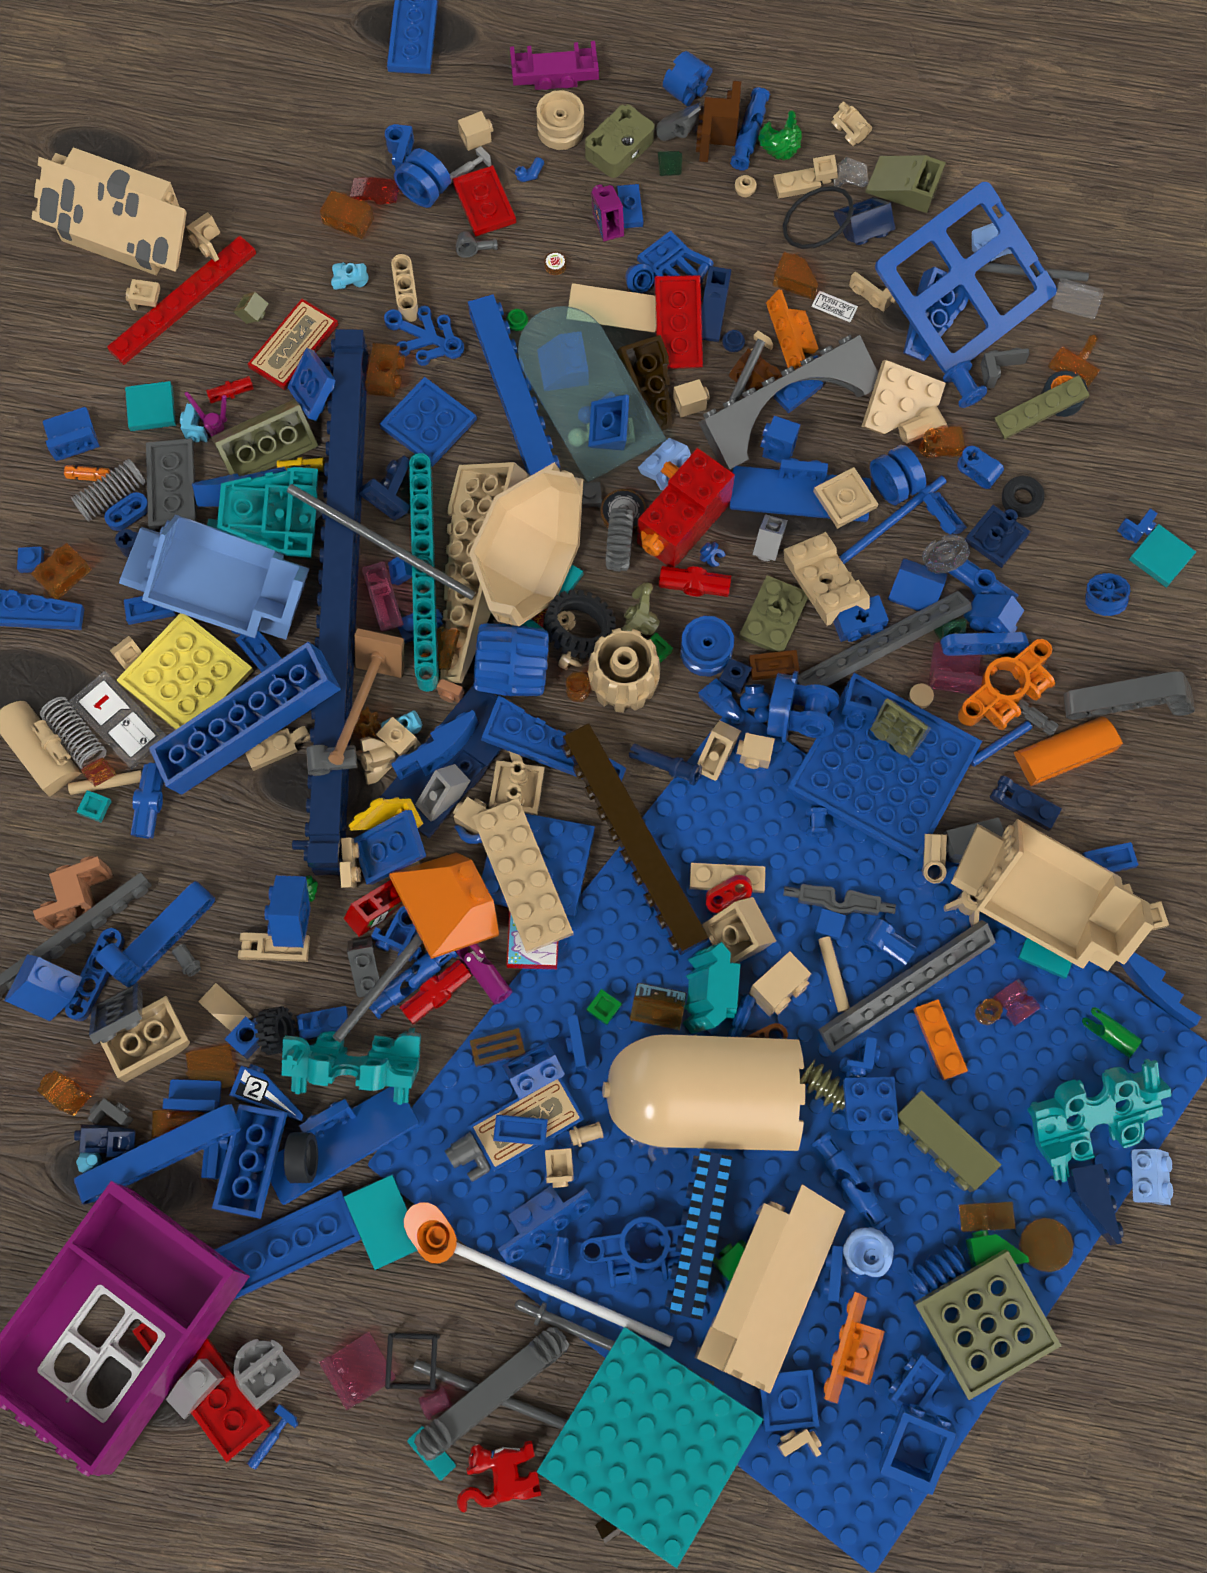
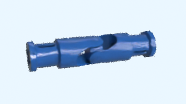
M756 87L751 92L752 99L747 105L737 137L735 155L731 158L730 164L735 169L743 171L749 167V158L754 152L766 112L765 104L769 101L770 93L764 88Z
M453 951L431 959L427 952L410 968L394 978L369 1008L380 1019L382 1013L392 1005H398L418 989L423 982L437 974L441 970V966L451 958H457V953ZM404 980L407 981L409 986L400 989L402 982Z
M829 1131L811 1145L819 1150L826 1160L824 1162L846 1192L858 1212L864 1214L872 1228L879 1230L890 1222L892 1218L884 1213L878 1204L879 1200L863 1180L861 1174L844 1150H840L831 1138L832 1133ZM844 1171L850 1174L848 1178H845Z

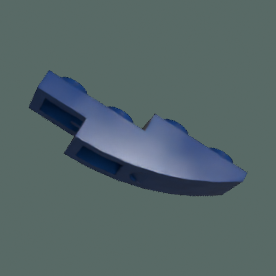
M284 466L243 476H238V473L192 483L196 504L201 507L219 506L221 483L251 477V479L261 477L269 472H273V474L286 471V468Z
M473 710L463 712L455 720L437 726L434 731L430 732L433 742L424 743L416 751L401 755L395 762L391 763L399 780L422 769L425 776H428L452 759L468 742L479 724Z

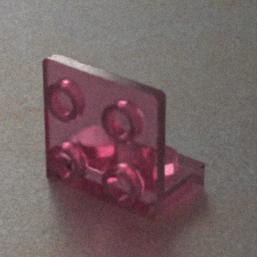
M934 643L928 686L934 689L973 695L982 683V676H978L981 655H945L941 644Z
M370 1333L364 1334L336 1354L328 1356L319 1362L346 1410L352 1409L385 1387L386 1359ZM391 1369V1382H392L393 1380L396 1379V1376H395V1374L393 1373V1371H392V1369Z

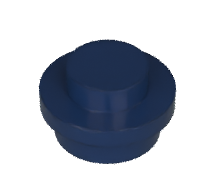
M730 330L723 336L722 344L727 351L738 352L744 347L745 338L740 331Z

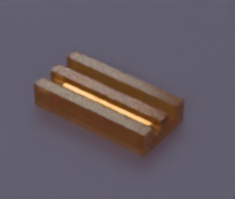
M519 1028L470 1040L476 1067L525 1054ZM516 1036L515 1040L495 1044L480 1049H477L476 1047L478 1045ZM515 1045L519 1047L517 1050L479 1059L480 1054Z

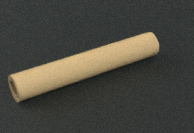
M142 770L105 777L109 779L96 786L91 782L94 780L68 783V790L70 795L85 793L87 790L96 791L140 783Z
M823 937L818 941L838 1013L845 1012L850 1006L831 937Z

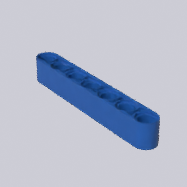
M228 1104L219 1107L74 1178V1183L81 1203L85 1205L97 1201L111 1181L128 1186L239 1132L241 1126L233 1105Z

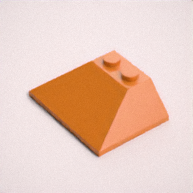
M456 852L389 874L431 959L499 935L494 901L471 859Z

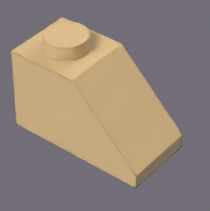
M719 720L711 731L697 763L702 765V775L714 781L718 779L734 749L741 730Z

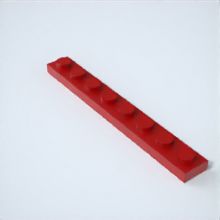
M238 236L217 254L219 260L215 262L211 259L158 303L156 307L152 308L107 346L108 351L125 365L256 255L255 248L241 236Z

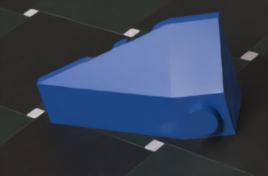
M936 267L924 271L916 296L948 272ZM960 286L955 287L925 311L927 318L940 337L947 328H950L953 320L967 305L969 298ZM910 323L903 353L925 361L930 352Z

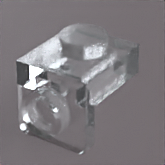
M845 157L836 165L838 178H834L835 187L839 188L845 182L862 188L868 184L866 164Z

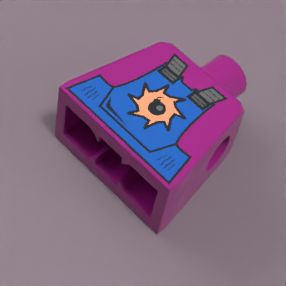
M601 184L596 185L591 192L592 211L603 242L623 237V205L614 187L611 185L605 187ZM606 213L611 215L610 221L608 220Z

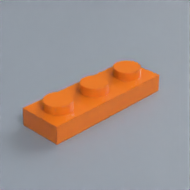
M939 999L915 1007L913 1010L942 1081L966 1073L968 1069Z

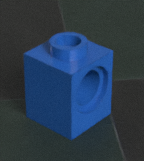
M245 1016L225 1040L248 1060L260 1046L257 1044L259 1038L255 1037V1034L258 1033L255 1029V1025L258 1024L255 1021L256 1018L251 1021ZM248 1030H253V1039L249 1042H244V1033Z

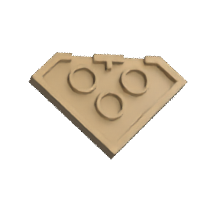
M882 361L861 427L879 434L890 432L897 428L900 423L919 416L925 409L938 406L946 383L890 361Z

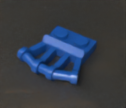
M671 230L637 257V261L640 264H647L653 269L654 278L655 276H663L664 273L668 276H680L672 268L677 264L688 276L700 275V284L703 283V278L709 270V266L714 265L710 258L690 250ZM684 258L700 264L699 269L696 271Z

